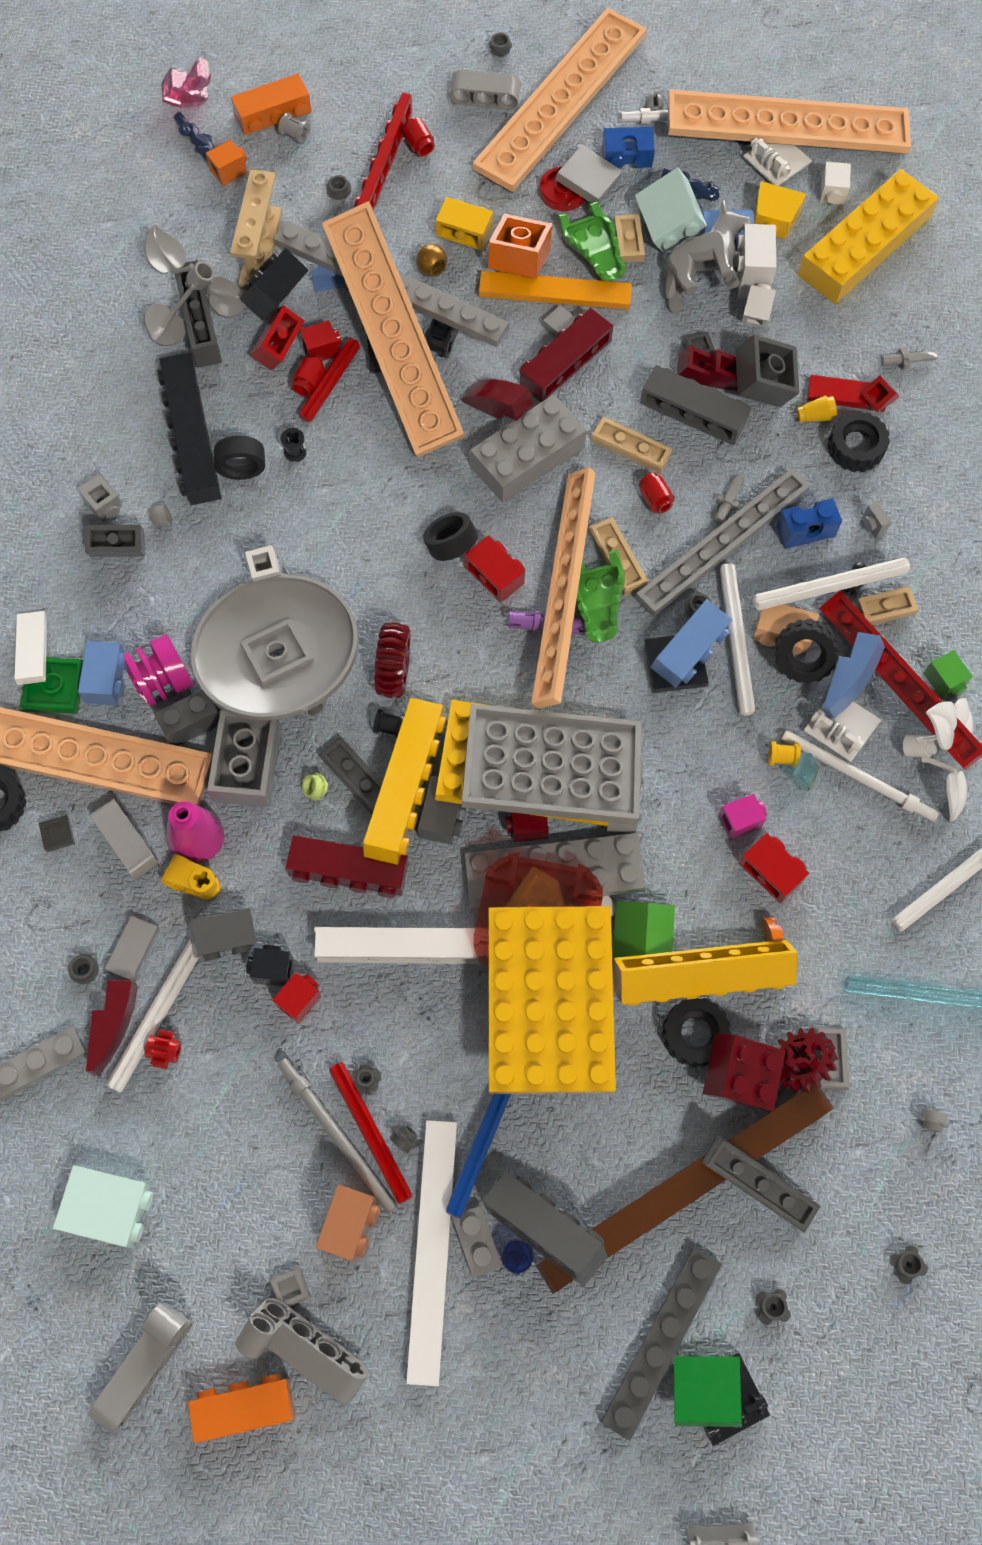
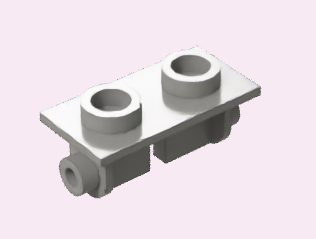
M753 1523L686 1527L688 1545H758L757 1536H754Z

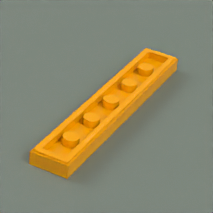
M481 271L479 297L629 310L632 283L539 275L535 279L513 273Z

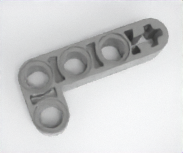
M275 1298L266 1299L251 1314L235 1341L237 1350L245 1357L257 1359L268 1348L341 1403L352 1401L368 1375L365 1364L285 1303Z
M167 1303L158 1304L142 1326L144 1333L97 1398L88 1416L111 1434L116 1435L178 1348L193 1323Z

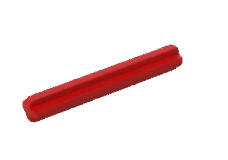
M351 337L346 340L316 389L312 391L300 409L299 415L302 420L309 423L314 419L360 349L357 340Z

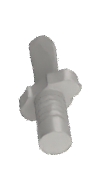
M902 347L899 348L898 354L882 356L881 365L901 364L902 369H909V362L936 360L938 356L929 351L908 354L906 348Z
M739 475L733 479L726 496L718 495L716 503L720 507L714 518L716 523L723 524L729 511H736L738 509L739 503L735 501V498L745 476Z

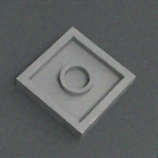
M581 145L558 171L555 180L587 201L599 203L620 179L623 171Z

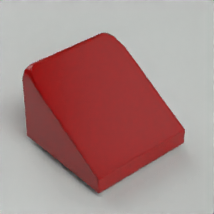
M881 375L860 393L876 412L884 409L900 397Z

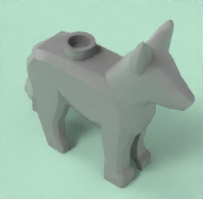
M722 200L719 217L711 231L698 237L692 236L687 238L684 243L672 250L668 258L665 293L669 301V309L672 313L685 308L682 301V295L685 292L689 296L698 289V284L692 282L697 271H709L719 268L721 277L724 278L729 290L740 286V280L734 271V255L736 250L734 239L736 234L744 229L745 224L751 223V219L749 216L728 211L725 200Z

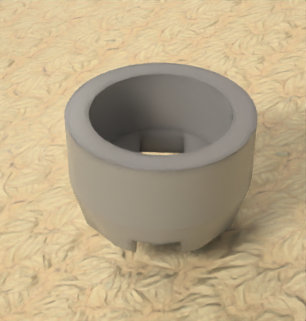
M657 93L650 94L645 100L644 108H650L651 111L663 110V97Z
M166 504L151 510L149 518L155 526L166 527L172 524L171 514Z

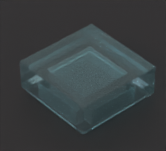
M802 752L792 776L800 790L809 792L820 768L813 755L807 752Z

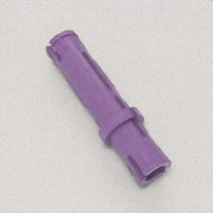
M510 611L508 628L533 630V633L543 631L546 614H540V611H535V613ZM574 617L571 634L585 635V621L583 618Z

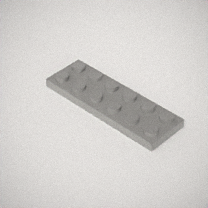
M638 833L465 853L471 912L489 910V908L515 907L644 892L646 890Z

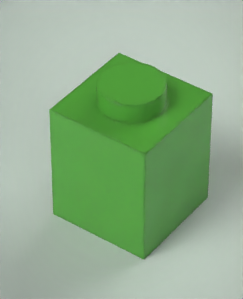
M954 650L932 661L924 671V675L942 700L950 695L955 698L963 694L968 689L966 685L973 678Z

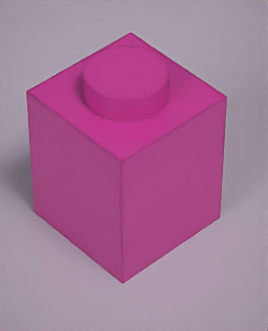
M755 794L723 805L719 817L730 840L762 828L766 821L767 811L763 802L758 801Z

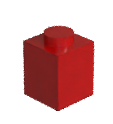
M329 320L300 329L307 357H316L321 361L336 357L339 352L338 345L342 344L338 329L333 330Z
M295 973L272 1001L281 1011L299 1024L322 997L319 990H317L320 985L307 974L301 977L298 973Z

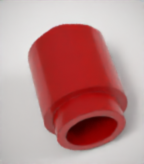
M410 118L405 122L402 134L413 152L420 157L430 154L435 148L434 137L421 118Z
M305 357L302 359L292 377L291 388L294 392L303 397L310 396L326 372L322 361L316 357Z
M649 473L639 481V491L652 512L665 513L671 509L675 496L662 476H658L657 473Z

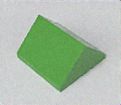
M616 901L612 960L620 957L673 952L675 905Z

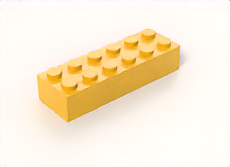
M900 169L803 255L798 276L836 305L932 217L939 197L904 170Z

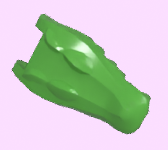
M596 201L588 204L591 216L570 223L566 213L557 215L560 230L566 243L593 266L601 280L606 282L613 281L624 275L626 263H623L619 255L618 239L615 237L613 222L602 212Z
M618 549L609 551L610 565L585 570V564L582 559L576 602L580 614L585 621V635L593 643L608 641L617 634V612L625 584V571Z

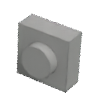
M878 501L867 506L862 517L863 524L866 530L871 532L875 539H878L886 534L891 520Z

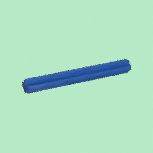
M493 1094L446 1207L447 1214L456 1218L462 1217L511 1094Z

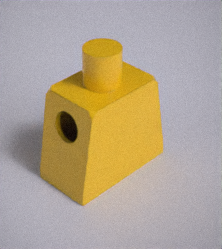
M761 181L755 204L754 224L776 225V237L787 238L801 214L806 193Z

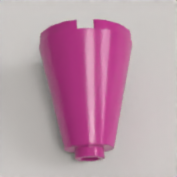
M181 801L174 804L169 811L166 841L173 855L183 856L198 864L197 862L212 859L220 851L224 841V830L221 821L213 812L193 803Z

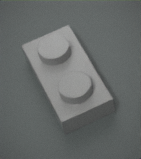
M481 1205L463 1212L460 1218L452 1216L473 1279L502 1268L503 1266Z

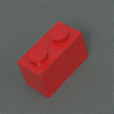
M283 305L272 314L250 356L269 370L274 369L283 361L305 320Z
M489 535L464 554V567L500 603L525 584V568L518 559L513 560L507 554L504 545L499 541L495 542Z
M768 833L762 836L742 856L738 863L780 904L810 874L802 860L798 857H792L785 850L782 841L777 837H771Z

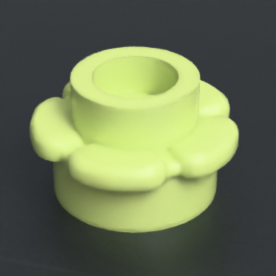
M313 773L304 778L302 790L306 797L318 801L320 797L326 794L328 783L322 774Z

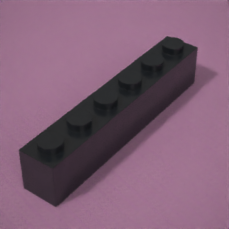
M191 353L159 358L161 369L157 370L160 385H165L166 389L161 394L164 406L170 409V413H166V419L169 429H174L175 435H171L170 440L173 451H178L179 455L174 460L178 474L182 473L183 480L179 481L182 496H188L190 505L220 500L222 496L217 472L214 468V457Z

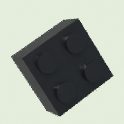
M286 247L280 254L274 251L242 287L245 293L240 297V300L263 321L280 305L309 270Z

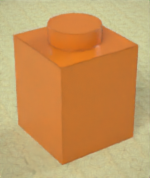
M231 139L206 152L209 169L222 186L247 173L245 163L247 156L241 147H237Z

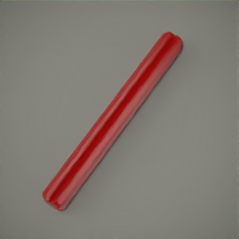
M342 1062L333 1065L329 1072L396 1201L399 1204L412 1198V1193L349 1072Z

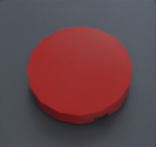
M562 166L548 170L542 176L539 187L540 198L544 204L553 210L562 212L579 208L586 199L555 180Z

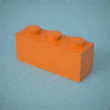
M299 73L231 96L234 115L244 135L279 124L281 117L285 113H290L293 118L312 112L310 96Z
M280 1373L261 1377V1385L249 1387L248 1381L230 1384L229 1392L217 1394L216 1388L196 1392L197 1399L188 1401L193 1442L199 1443L295 1420L290 1378L281 1380Z

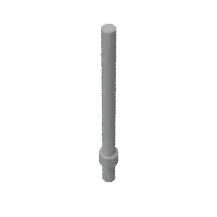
M287 1058L282 1060L277 1066L291 1085L289 1087L296 1097L300 1096L369 1190L387 1214H389L397 1207V1204L310 1090L311 1084L305 1076H300Z

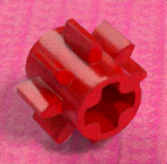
M159 1029L158 1036H149L145 1047V1058L151 1059L150 1065H153V1067L168 1069L169 1062L177 1063L182 1043L179 1040H175L176 1034L174 1032Z

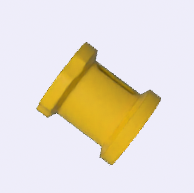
M776 741L770 742L768 766L782 764L792 765V768L795 769L799 767L801 757L800 743H795L792 746L777 744Z

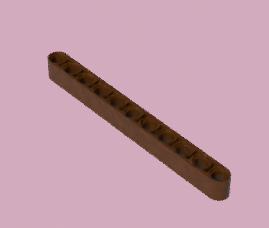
M814 1084L811 1085L810 1092L806 1093L804 1090L774 1109V1112L771 1111L727 1140V1142L756 1161L832 1111L834 1107L821 1088L818 1089ZM706 1155L591 1229L605 1241L603 1245L608 1256L607 1258L726 1180L701 1163ZM547 1258L536 1265L552 1294L574 1281V1279Z

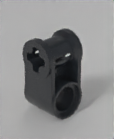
M433 318L424 335L430 351L442 354L443 358H448L458 330Z

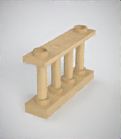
M250 169L230 251L231 256L244 259L238 283L241 289L275 250L274 237L279 232L283 215L282 207L270 206L276 178L275 172Z

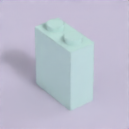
M678 167L635 195L653 243L663 253L674 249L679 243L695 236L700 230L707 227L691 185Z
M73 1165L53 1229L133 1249L134 1243L140 1241L143 1233L144 1224L141 1223L144 1210L148 1211L152 1203L153 1192H150L151 1185Z

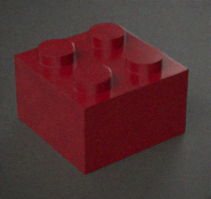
M715 1034L702 1094L746 1107L774 1112L786 1050L737 1035Z

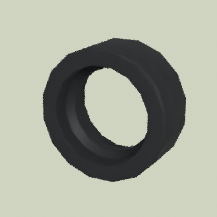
M240 435L230 436L219 440L214 446V468L218 474L225 478L233 480L251 479L260 475L265 469V450L262 443L255 438Z
M462 512L448 513L439 517L426 528L423 534L424 543L431 556L440 561L453 560L462 556L475 545L478 538L477 531L470 517Z

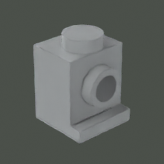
M100 474L77 488L83 502L100 521L105 518L113 519L119 514V508L122 507L121 501Z

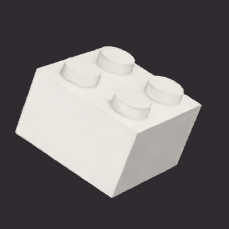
M745 224L743 234H738L737 251H735L734 267H737V272L735 273L740 280V286L735 287L737 288V299H748L751 285L766 284L771 287L776 271V225Z

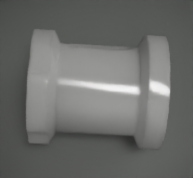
M285 113L280 119L278 132L283 136L289 135L295 138L298 143L303 144L308 138L311 127L309 123L298 121L293 118L292 114Z

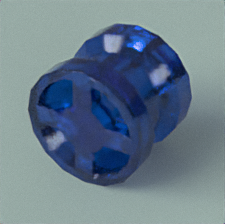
M520 1240L508 1243L502 1252V1263L507 1271L514 1274L527 1271L533 1262L534 1255L531 1247Z

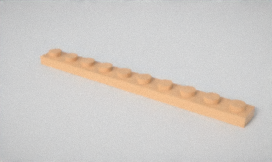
M590 467L568 474L531 703L538 709L560 704L562 699L595 480V472Z

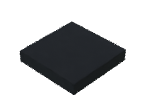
M675 635L644 640L653 693L708 686L705 663L702 664L700 661L693 667L697 672L687 684L682 681L677 688L650 668Z

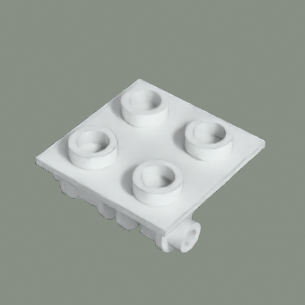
M758 138L751 142L752 150L743 155L753 167L776 186H779L812 163V160L795 145L764 143L763 139Z
M854 701L835 719L829 718L824 710V702L813 715L804 732L851 763L881 719Z

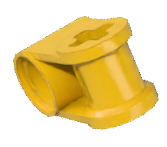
M176 854L173 855L160 880L164 885L176 891L185 892L206 901L216 898L221 889L220 882L212 870Z

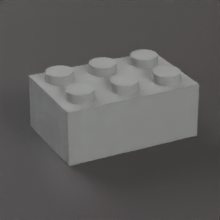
M220 710L207 792L213 802L270 807L281 734L279 719L252 720Z

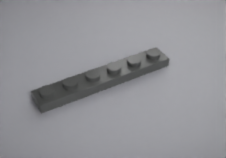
M695 1247L692 1248L601 1420L602 1424L629 1441L722 1265Z

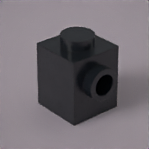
M263 945V949L254 948L253 957L249 956L247 960L246 973L250 974L254 984L284 986L291 977L293 956L290 951H281V948L275 945Z

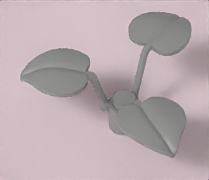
M156 224L152 226L147 234L144 246L145 256L150 266L161 274H166L170 270L175 274L189 271L186 277L189 288L171 311L163 304H153L145 311L144 324L152 341L161 346H172L184 337L186 323L175 314L194 290L205 288L206 294L209 295L208 304L217 315L224 318L235 317L247 307L240 300L245 291L224 277L214 276V269L209 263L199 261L195 266L191 263L189 266L183 267L186 262V253L182 245L175 238L163 232Z

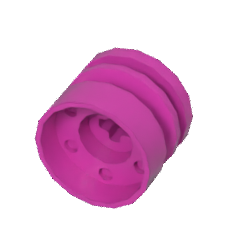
M167 634L150 641L153 653L150 656H147L140 647L135 648L141 658L136 663L129 652L123 654L126 672L139 696L150 707L157 704L151 694L158 690L163 701L167 699L164 686L168 684L177 694L194 686Z

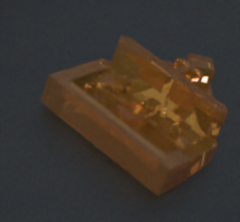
M533 866L505 907H565L559 882Z

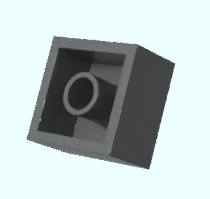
M753 334L736 349L738 396L782 407L800 393L797 347Z

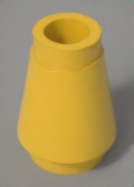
M825 395L797 407L799 423L831 421V418L837 417L834 397H827Z

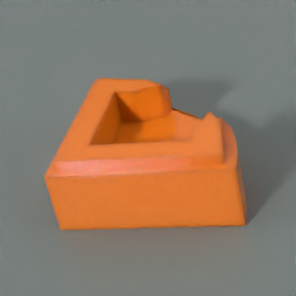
M774 916L761 918L766 941L782 940L784 934L781 926L775 924L776 918Z

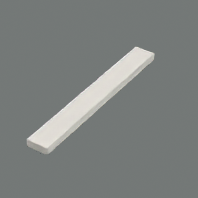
M426 1120L406 1384L439 1386L451 1215L446 1213V1207L453 1190L457 1122Z

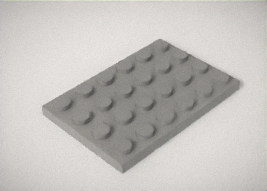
M471 704L461 807L638 825L640 809L641 721Z

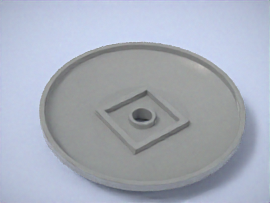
M287 574L255 582L251 580L224 594L202 617L191 645L193 673L204 694L215 705L228 713L252 720L289 718L318 706L344 683L357 657L359 645L358 628L354 615L346 601L335 590L320 581L305 576ZM276 649L284 650L281 656H271V653Z

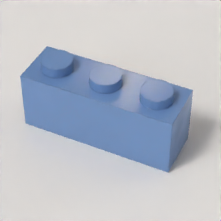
M706 599L658 655L650 668L675 688L682 681L687 684L697 672L693 667L698 661L704 664L714 652L710 648L716 641L721 644L730 633L727 627L732 619Z

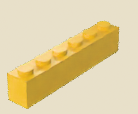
M410 698L363 842L364 857L398 865L400 856H406L410 838L406 837L408 831L415 828L417 813H414L416 805H422L425 789L422 788L424 780L429 781L432 772V764H429L431 756H437L440 741L437 740L438 733L443 734L446 727L447 717H443V705Z
M788 940L614 958V992L622 1005L635 1006L641 1002H667L670 999L676 998L696 999L699 996L712 994L723 996L729 992L738 991L750 993L757 989L765 988L782 989L785 986L796 985L798 952Z

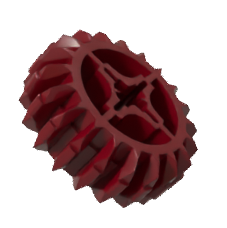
M398 622L384 623L380 629L375 659L374 687L378 695L386 698H400L405 692L411 651V631L408 625Z

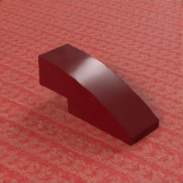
M692 345L686 347L678 355L676 374L687 379H693L704 386L738 391L735 356L719 349L710 354Z
M498 379L477 381L461 398L463 403L497 419L507 416L515 421L534 404L529 388Z
M107 980L105 1009L92 1010L86 1071L93 1076H100L112 1060L129 1027L138 986L131 980Z

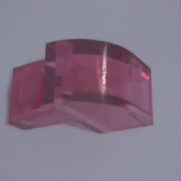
M198 57L189 73L170 67L161 83L163 102L179 108L198 107L208 100L207 86L211 80L208 60Z

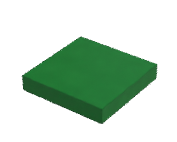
M46 657V682L24 684L20 703L21 710L78 714L81 698L78 690L83 659Z
M674 1356L675 1426L742 1427L740 1357Z

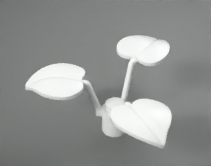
M965 698L958 699L955 705L952 702H941L926 711L934 726L936 735L907 734L903 741V751L906 757H921L922 763H930L950 772L947 777L949 822L956 820L966 804V778L962 771L957 772L955 767L930 757L932 754L937 753L938 744L942 750L951 748L957 718L973 734V718L968 701Z

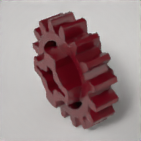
M799 1028L798 1035L795 1036L788 1032V1040H778L781 1046L780 1049L786 1050L780 1078L781 1084L785 1088L791 1086L794 1092H798L800 1087H803L806 1093L810 1092L811 1085L814 1084L818 1089L822 1088L820 1081L822 1079L830 1081L831 1077L828 1072L837 1071L834 1061L838 1060L839 1057L835 1052L836 1048L831 1039H828L824 1032L817 1034L814 1028H810L808 1033Z

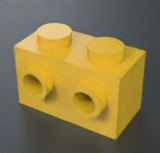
M446 197L436 218V237L483 251L493 230V211Z

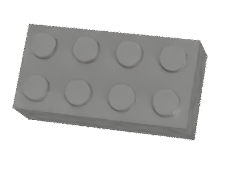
M553 394L524 413L517 421H512L470 449V467L496 497L504 503L585 447L587 430Z

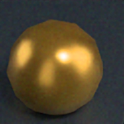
M428 244L418 251L416 266L423 275L434 277L440 275L445 270L447 255L440 246Z

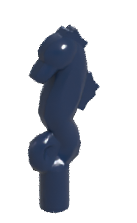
M177 112L174 115V119L180 126V133L183 136H191V142L197 146L196 152L207 157L206 152L215 148L212 143V135L200 134L198 127L194 123H189L181 112Z
M664 168L661 178L670 173L671 170ZM682 171L687 177L696 199L702 198L711 200V202L718 200L720 196L719 188L712 181L708 182L707 187L698 179L690 180L689 173Z

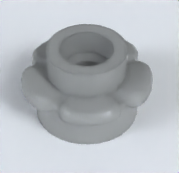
M923 1109L921 1117H918V1120L923 1122L922 1128L941 1133L942 1127H949L946 1124L948 1115L941 1112Z

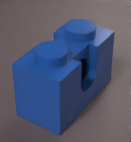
M653 127L604 128L602 142L603 158L619 169L624 165H635V168H652L655 153ZM625 139H633L634 141H624V140H625Z
M834 498L815 502L813 508L806 510L801 509L800 506L782 510L776 527L784 548L787 549L835 537L842 519ZM819 525L817 531L808 533V527Z

